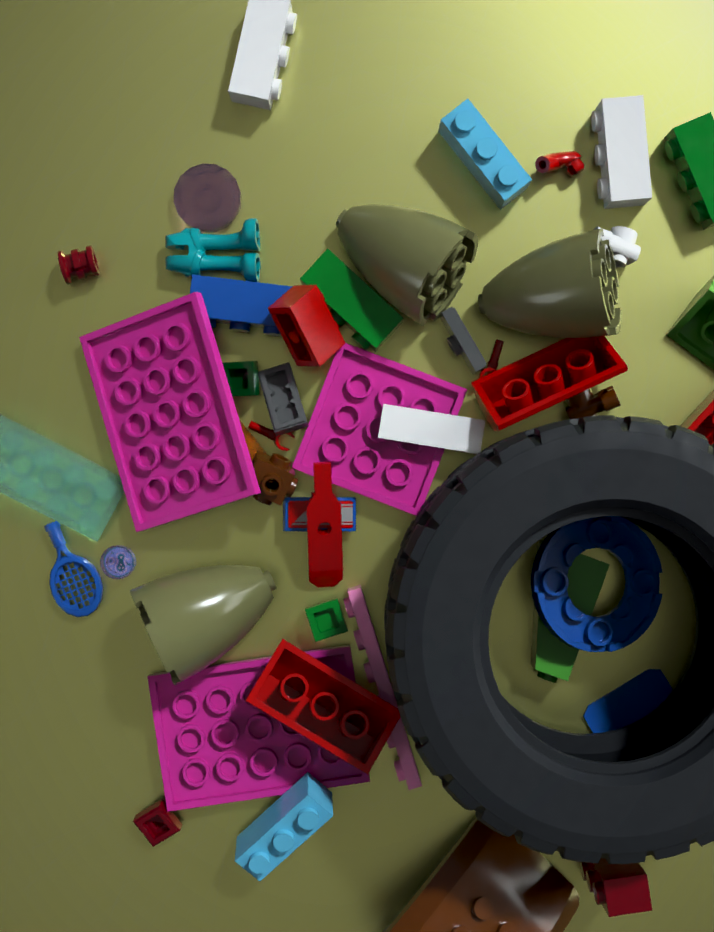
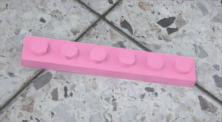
M358 585L348 588L349 597L344 598L343 601L348 617H355L359 630H355L353 633L359 651L365 649L369 662L363 665L369 684L376 682L379 692L377 696L398 708L362 587ZM400 717L387 740L389 749L396 747L399 760L394 761V766L399 782L406 780L408 789L411 790L421 787L422 783L405 726Z

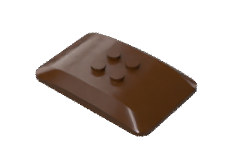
M476 817L385 932H563L578 909L579 895L575 887L540 852L518 844L514 834L510 837L500 835L484 825Z

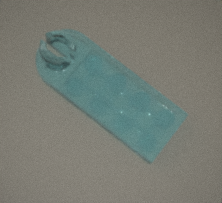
M0 414V493L98 542L124 494L120 475Z

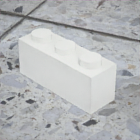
M248 0L228 89L232 102L271 110L273 100H279L282 89V80L278 79L280 67L286 68L290 47L285 46L288 34H294L297 14L292 11L291 0Z
M643 95L604 98L596 107V111H592L591 116L592 130L598 133V145H595L594 159L596 166L600 165L601 178L597 182L598 197L603 199L604 209L644 206L652 199Z

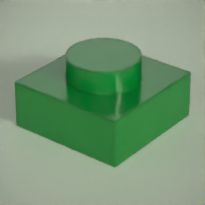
M338 598L305 608L315 642L348 632Z

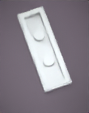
M383 404L378 438L478 454L481 452L486 420Z

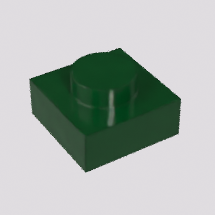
M258 361L223 363L232 396L259 395Z

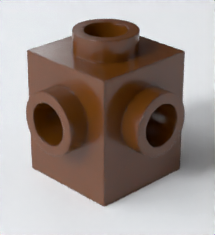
M257 451L252 464L261 493L254 495L253 498L266 505H272L273 502L281 506L285 496L291 498L297 486L298 479L294 478L295 469L290 465L291 461L282 455L273 453L272 456Z

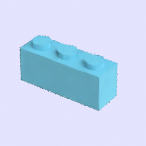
M466 99L441 119L438 132L500 210L528 188L532 181L531 177L469 99Z
M307 772L237 836L235 862L258 881L264 879L333 817L332 792Z

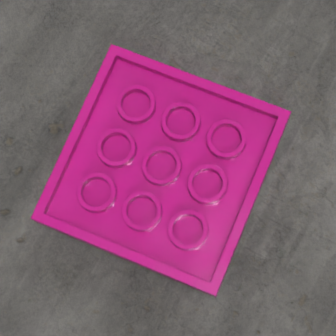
M345 343L335 353L310 418L309 427L305 431L292 468L314 476L313 463L331 462L332 484L417 516L426 500L445 449L378 438L383 404L458 416L468 389Z

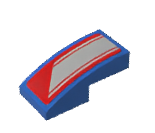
M311 497L284 498L283 531L307 532L306 505ZM337 497L341 503L342 531H356V497ZM323 522L318 528L326 530L330 527V524Z

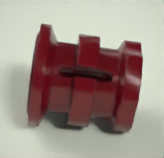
M92 245L86 246L84 251L73 249L71 254L67 255L62 250L58 251L59 266L67 285L71 284L72 278L75 277L82 280L86 279L88 274H93L94 277L100 275L98 261Z

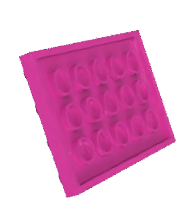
M193 292L79 337L136 532L151 529L261 493L202 293Z
M350 644L304 651L356 683ZM271 656L209 665L201 672L177 685L173 684L170 672L154 673L147 676L167 812L283 795L307 772L326 788L370 782L369 773H363L245 701Z

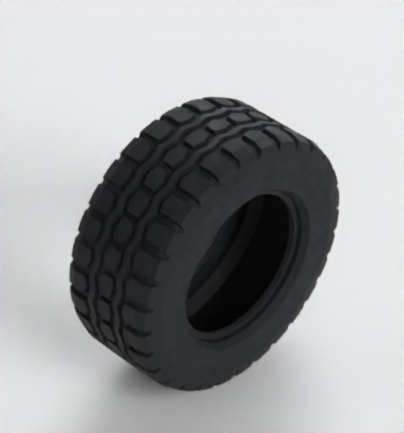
M597 415L553 422L520 432L490 445L456 468L442 485L438 486L421 507V511L416 519L411 522L400 544L401 548L397 558L394 560L390 573L384 613L385 644L389 674L402 722L408 735L415 742V748L432 775L438 776L442 780V786L447 793L464 809L475 810L476 817L480 822L502 836L510 837L514 834L518 844L547 855H553L555 851H558L562 859L576 862L599 863L600 858H605L608 864H631L645 862L646 856L652 855L655 860L688 852L690 851V844L695 842L701 847L713 842L714 443L710 445L704 435L678 425L668 427L659 420L634 416L621 418L614 415ZM603 516H621L645 529L662 542L680 564L688 580L696 613V635L689 664L676 688L667 699L651 713L630 725L616 730L591 734L570 733L546 727L514 708L501 695L495 681L490 662L488 640L491 612L497 593L508 572L521 555L545 535L579 520Z

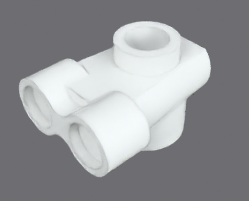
M623 226L612 227L610 231L603 229L604 236H601L602 241H610L616 267L623 268L637 261L641 247L635 244L638 236L636 231Z

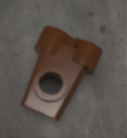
M609 386L594 395L590 388L566 399L568 406L565 408L569 419H578L587 416H597L600 412L605 410L607 412L621 405L613 386Z

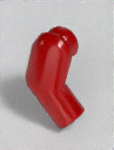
M569 151L540 156L535 162V167L540 173L566 168L567 174L574 176L584 170V163L581 161L582 156L578 152Z

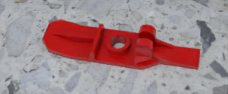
M331 462L313 463L314 492H311V498L306 505L309 582L318 588L333 587L343 580L341 503L332 492ZM323 522L330 524V527L326 530L318 528Z

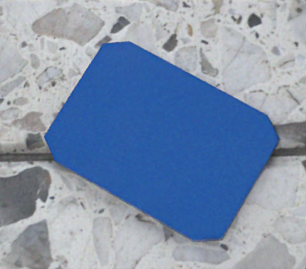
M647 669L589 704L583 717L593 733L616 730L630 725L651 713L667 699L673 689L661 669Z

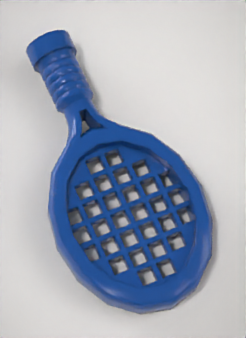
M57 520L44 526L53 547L57 551V559L50 572L49 585L51 594L57 605L67 614L75 617L88 616L97 610L102 601L103 585L101 576L90 561L68 550L60 528L61 524ZM71 563H73L74 566H75V567L72 568V569L70 568V565H69V564H71ZM67 565L68 570L64 571L63 566ZM82 566L83 572H79L78 568ZM76 569L77 574L73 575L72 570ZM70 572L71 576L67 577L65 573ZM85 573L86 578L82 579L80 574ZM63 574L65 579L61 580L59 575ZM77 575L79 576V579H80V580H78V581H76L75 578H74V577L77 576ZM93 577L94 582H90L89 578ZM72 578L73 583L69 584L68 579ZM87 579L89 584L84 585L83 580ZM66 580L67 585L63 586L62 581ZM81 581L82 586L78 588L77 583ZM74 584L76 589L72 590L70 585ZM86 586H90L91 590L87 591ZM68 587L70 591L65 592L64 588ZM81 588H83L84 591H85V592L82 593V594L80 593V590H79V589H81ZM60 589H62V591H63V594H61V595L59 594V591H58V590H60ZM77 590L78 595L74 596L73 591ZM92 592L93 597H89L88 593ZM71 593L72 598L68 599L67 594ZM86 594L87 599L83 600L82 595ZM80 597L81 601L77 603L75 598ZM73 599L75 604L71 605L69 600ZM87 600L89 601V604H90V605H88V606H86L85 603H84V602L87 601ZM82 603L83 608L79 609L78 604Z

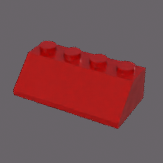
M605 336L565 338L471 382L479 408L493 431H500L628 371V367Z
M284 639L281 640L245 699L246 702L365 774L370 772L401 717L398 708Z

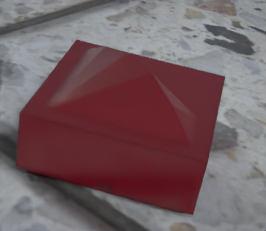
M163 799L136 814L133 820L134 824L153 847L179 832L182 827V823L172 811L167 812L166 803Z

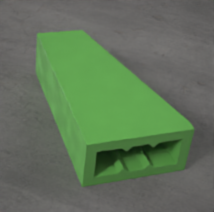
M539 540L537 545V552L544 540ZM580 554L574 559L568 569V596L577 609L585 615L591 616L610 564ZM534 605L530 664L535 670H538L537 676L544 680L556 683L557 679L560 678L568 681L579 649L564 644L551 634L541 621Z

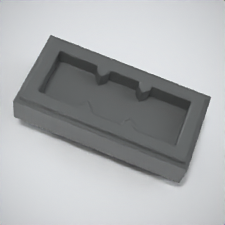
M450 307L441 312L440 319L450 335L446 340L455 356L462 355L473 375L484 369L487 363L456 309Z
M290 363L259 371L258 377L275 435L280 436L309 427Z

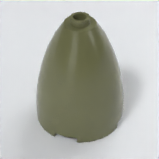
M376 204L353 206L349 210L345 209L342 211L336 222L340 241L354 266L365 280L396 309L422 326L425 325L428 318L436 321L440 317L441 312L445 311L463 285L460 281L466 270V262L472 263L474 261L478 247V237L470 230L434 214L407 207Z
M603 229L583 232L551 242L511 263L484 286L482 294L478 295V305L481 314H486L489 320L504 327L544 337L592 338L619 334L621 328V309H614V305L618 304L617 287H619V279L610 241H602L601 236H604Z
M215 565L198 567L163 576L130 590L136 607L140 610L147 633L167 673L170 672L173 684L177 685L201 672L231 650L265 613L274 598L271 591L277 589L268 570L262 573L261 569L255 566Z

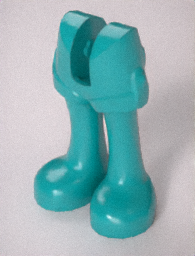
M257 218L245 220L242 230L233 234H201L198 228H185L181 232L165 236V247L167 249L189 250L188 255L165 257L166 270L182 273L186 277H192V274L201 275L202 271L209 270L234 271L242 274L246 281L259 282L261 261L258 253H245L241 256L206 255V251L237 249L260 251V230Z

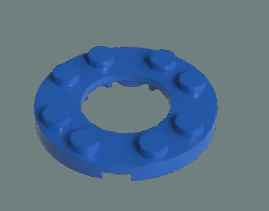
M621 516L588 518L554 530L547 535L540 545L531 573L533 602L541 621L558 640L575 649L588 652H612L632 644L649 628L661 603L662 594L659 593V573L663 572L658 553L648 536L633 522ZM600 548L609 551L618 559L624 569L626 583L623 597L618 605L607 614L594 617L585 615L574 606L568 596L569 579L567 575L569 567L578 555L588 549Z

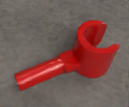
M496 339L488 365L480 371L479 378L483 377L487 371L494 372L497 370L504 341Z
M253 421L250 422L248 429L273 440L275 446L280 450H290L279 444L280 436H276L273 429L266 428ZM291 432L286 433L290 437L295 438Z

